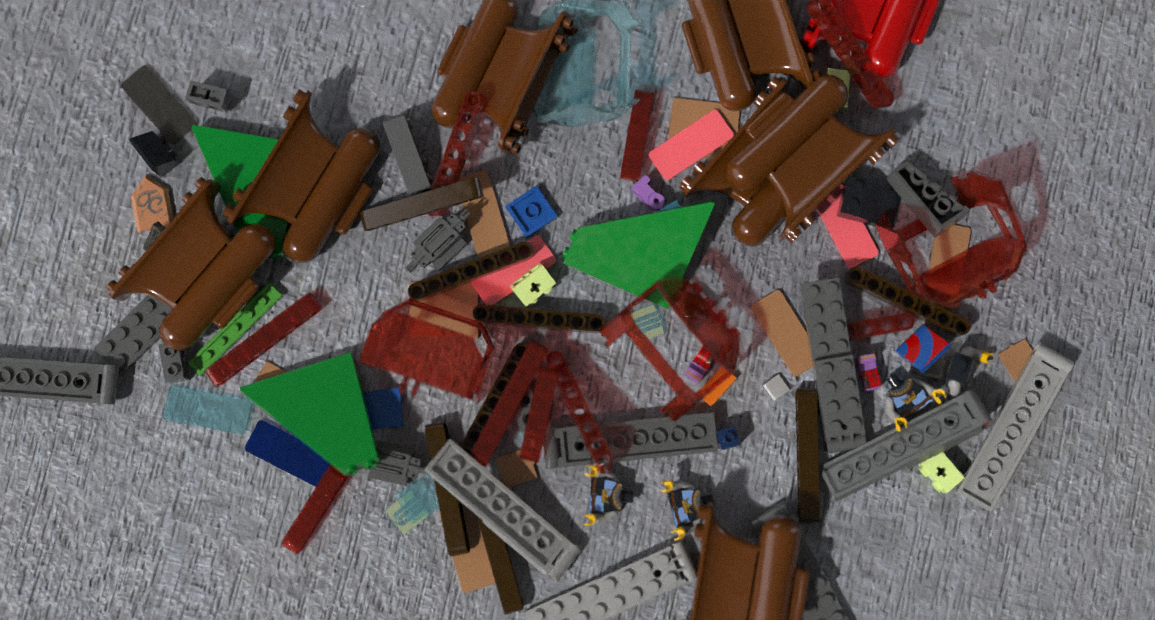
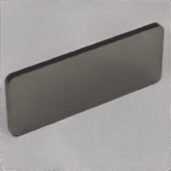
M141 66L121 84V88L172 145L192 130V125H197L195 119L148 66Z

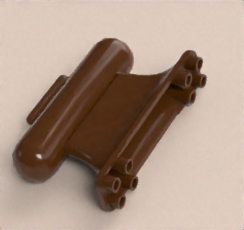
M483 0L470 28L464 25L458 26L437 68L438 75L445 77L432 103L431 112L436 123L445 128L455 129L466 122L472 108L475 107L487 114L499 127L501 135L498 146L503 153L509 156L512 153L518 155L522 148V145L518 142L521 136L526 138L530 131V127L526 126L529 116L556 61L562 52L568 53L570 49V43L567 42L569 36L575 37L579 27L574 25V18H571L570 14L566 11H562L552 25L543 29L529 30L514 27L513 24L519 10L516 0Z
M687 0L693 19L684 21L681 26L695 70L698 74L711 73L719 101L724 108L730 111H742L754 102L756 90L751 76L766 73L789 75L795 78L804 90L819 78L817 70L810 72L811 64L814 63L811 52L804 54L786 0Z
M826 74L817 78L795 100L788 93H781L746 126L745 131L752 140L726 166L727 180L732 187L739 191H753L766 179L776 188L786 210V224L780 235L782 241L784 239H787L790 243L795 241L802 233L797 227L800 225L806 230L816 220L812 215V211L859 166H862L868 160L874 165L900 140L895 135L897 131L894 128L881 134L868 135L851 129L834 115L847 102L848 90L843 80L835 75Z
M776 76L766 88L769 95L762 91L757 96L753 104L758 109L714 159H711L707 165L700 161L694 167L692 172L695 176L694 179L687 175L679 186L684 191L683 196L685 198L701 190H712L726 194L741 203L744 207L735 216L732 222V231L740 243L751 247L762 244L778 225L786 219L785 206L778 191L768 179L758 188L749 192L739 191L732 187L727 180L726 166L752 140L745 131L746 126L783 93L787 81L785 79L780 81Z
M300 89L293 99V102L297 103L298 107L295 109L289 105L285 111L283 118L288 120L287 126L265 163L246 191L239 187L233 195V199L238 201L236 207L234 208L228 204L222 215L229 218L227 220L229 224H233L238 218L247 214H266L290 223L291 225L282 240L283 251L292 261L308 263L318 256L333 230L345 235L351 228L373 191V188L363 180L379 156L381 144L377 135L366 128L350 130L339 146L332 142L318 128L310 112L312 92L308 90L305 93Z
M203 177L196 181L195 186L198 189L194 194L187 192L183 196L182 201L185 204L180 209V212L139 260L131 267L123 266L119 271V274L122 276L118 282L112 280L106 286V289L110 291L109 296L113 300L124 301L132 294L141 293L152 296L168 305L172 310L163 319L159 327L160 338L166 346L178 351L186 350L194 345L212 323L216 324L219 328H225L258 290V284L251 277L270 257L275 248L273 234L267 227L261 224H249L232 238L222 227L214 209V201L221 190V185L212 179L205 180Z
M708 501L707 505L700 504L697 518L705 519L704 524L697 523L694 538H700L702 541L693 606L689 620H803L810 574L805 569L796 568L801 542V528L798 523L785 515L773 516L764 522L760 543L738 537L728 531L715 515L714 502Z

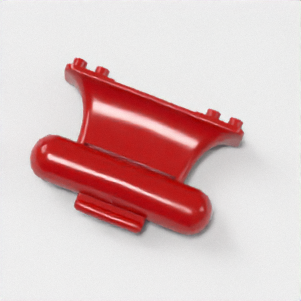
M827 0L821 15L813 13L800 45L806 48V53H809L818 43L832 37H850L868 42L862 57V65L865 71L875 78H887L898 70L909 41L917 45H921L924 42L940 0Z

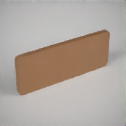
M486 170L456 179L457 183L471 178H480L484 197L462 203L463 209H467L471 213L467 218L476 253L479 257L510 246L491 180Z
M953 225L934 238L924 298L943 308L957 309L959 305L971 232L968 227Z
M776 290L751 306L752 312L792 376L797 377L812 368L808 334L781 291Z
M462 504L470 553L453 556L452 558L461 589L464 593L492 585L495 583L477 516L466 505Z

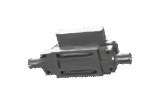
M465 209L459 216L451 214L446 220L439 217L413 242L417 248L411 253L413 260L405 268L411 273L418 265L426 268L433 263L441 270L467 245L460 235L466 229L463 222L471 213Z
M381 440L376 441L382 463L373 469H367L369 470L368 478L407 486L408 477L417 478L419 473L429 475L424 471L426 467L421 466V459L413 458L415 448Z

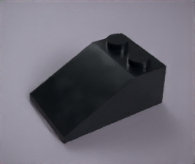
M849 176L844 183L836 216L892 231L900 195L868 180Z

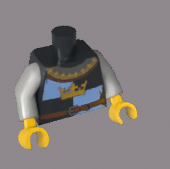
M970 346L963 347L960 353L956 352L946 376L945 387H947L948 393L954 398L962 395L976 360L978 359L980 362L990 364L987 359L990 355L993 356V354Z
M895 373L886 379L893 388L886 393V414L895 424L898 432L901 431L899 425L903 424L907 428L906 419L933 400L932 397H934L938 404L942 403L938 396L942 395L947 398L942 389L937 390L931 384L917 378H907L902 382Z
M587 464L586 466L591 468L589 474L585 473L586 476L591 477L590 514L583 515V517L587 516L589 518V522L584 524V526L607 522L617 516L618 511L621 510V502L633 503V491H622V483L615 474L607 469Z
M682 480L660 481V483L666 485L665 490H661V492H667L676 527L671 530V533L675 531L678 533V537L674 539L675 541L683 539L686 535L695 531L697 523L701 524L703 522V519L697 518L700 504L707 505L708 501L714 502L712 494L701 496L699 489H696L693 484Z

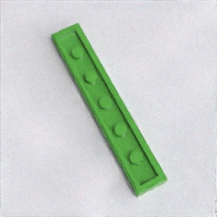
M269 282L235 315L225 328H222L187 363L200 376H203L284 295Z

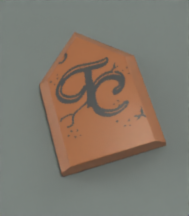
M145 175L131 195L138 233L167 227L174 219L169 189L150 176Z

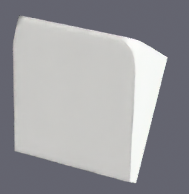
M779 374L763 385L774 401L790 390Z

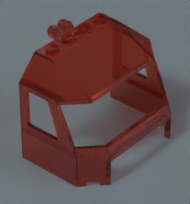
M976 171L967 173V177L961 179L958 176L950 177L958 195L956 201L963 207L964 205L967 206L969 209L986 205L1004 236L983 240L918 275L911 258L914 255L908 251L905 241L926 231L927 228L917 219L898 230H894L886 213L881 215L882 221L878 220L875 223L884 248L909 292L924 300L949 308L956 307L961 301L966 298H973L976 295L979 298H985L987 295L984 289H988L991 293L997 292L995 283L1010 278L1011 274L1018 271L1027 248L1026 240L1002 180ZM998 209L1008 213L1017 238L1013 237L1009 232ZM901 262L909 266L914 278L913 282H911Z
M663 277L601 327L599 332L602 337L606 336L607 341L605 345L607 348L625 333L677 395L659 409L663 414L668 412L670 414L669 418L676 422L736 372L740 364L742 339L739 337L741 336L739 330L735 326L731 327L727 322L729 319L725 315L726 311L724 309L718 311L715 308L718 302L710 296L706 297L702 292V286L697 281ZM657 288H659L665 301L713 359L727 370L726 373L703 391L699 389L695 392L686 385L638 327L631 315L635 312L633 308Z
M409 298L385 310L372 323L358 362L371 368L377 367L403 376L404 378L399 390L403 394L407 389L409 379L415 380L416 382L411 391V396L414 398L418 394L421 383L467 398L478 404L497 349L484 323ZM414 306L479 328L487 343L484 356L482 357L472 336L401 313L400 311Z

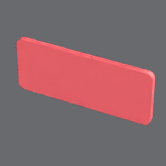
M713 110L650 151L649 158L664 180L669 181L731 140L734 134L717 110Z
M841 184L816 209L847 267L851 269L877 256L879 251L864 223L836 216L844 188L843 184Z
M539 235L527 241L532 245L534 251L531 259L471 282L486 305H495L513 293L509 286L538 263L542 264L546 270L556 263V258ZM526 246L520 249V254L523 256H527L530 253V248ZM507 254L502 258V261L505 263L510 262L512 255ZM492 264L487 269H492L494 267V264Z

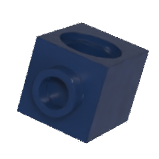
M735 426L716 431L720 451L740 445Z

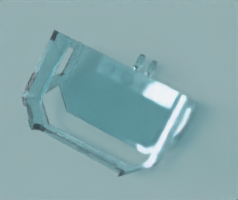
M560 0L542 11L535 30L552 25L560 14L556 13V11L563 7L583 12L570 15L571 18H574V25L579 27L578 33L575 37L569 36L567 42L570 43V49L568 53L562 52L556 61L532 110L539 123L576 127L608 122L623 116L633 105L641 100L633 99L630 101L632 29L643 23L634 16L630 10L631 7L626 1ZM607 15L620 32L617 106L612 110L591 107L594 38L581 22V19Z

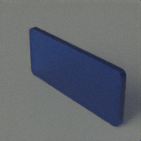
M263 420L257 422L245 445V451L315 487L320 486L331 465L297 437Z

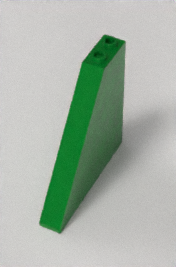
M192 125L193 133L213 179L221 185L220 195L225 206L227 207L229 204L235 208L238 204V201L233 199L236 190L239 187L246 191L248 186L252 184L279 139ZM247 214L238 218L233 223L237 233L249 224L256 223L267 227L275 240V248L269 258L279 260V257L285 258L286 254L282 248V240L291 225L290 223L266 214Z
M710 200L580 226L577 230L574 229L569 240H572L570 248H565L562 255L565 258L563 263L669 309L716 201Z
M351 352L240 387V391L246 398L343 475H354L359 470L373 469L382 463L356 360Z

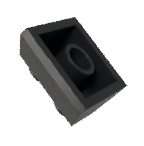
M150 131L129 139L149 168L160 177H163L180 164L176 159L178 155L172 148H167L165 145L167 141L161 133L157 135L154 131Z

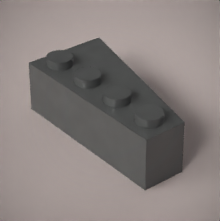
M402 115L383 122L409 195L430 188V183L433 180L430 172L425 171L424 165H426L424 155L418 152L417 147L420 145L417 136L412 135L411 129H413L410 118Z
M906 161L892 170L887 181L932 236L936 238L962 220L970 209L965 205L963 207L956 201L957 199L954 196H949L940 189L941 186L937 183H932L926 178L927 176Z

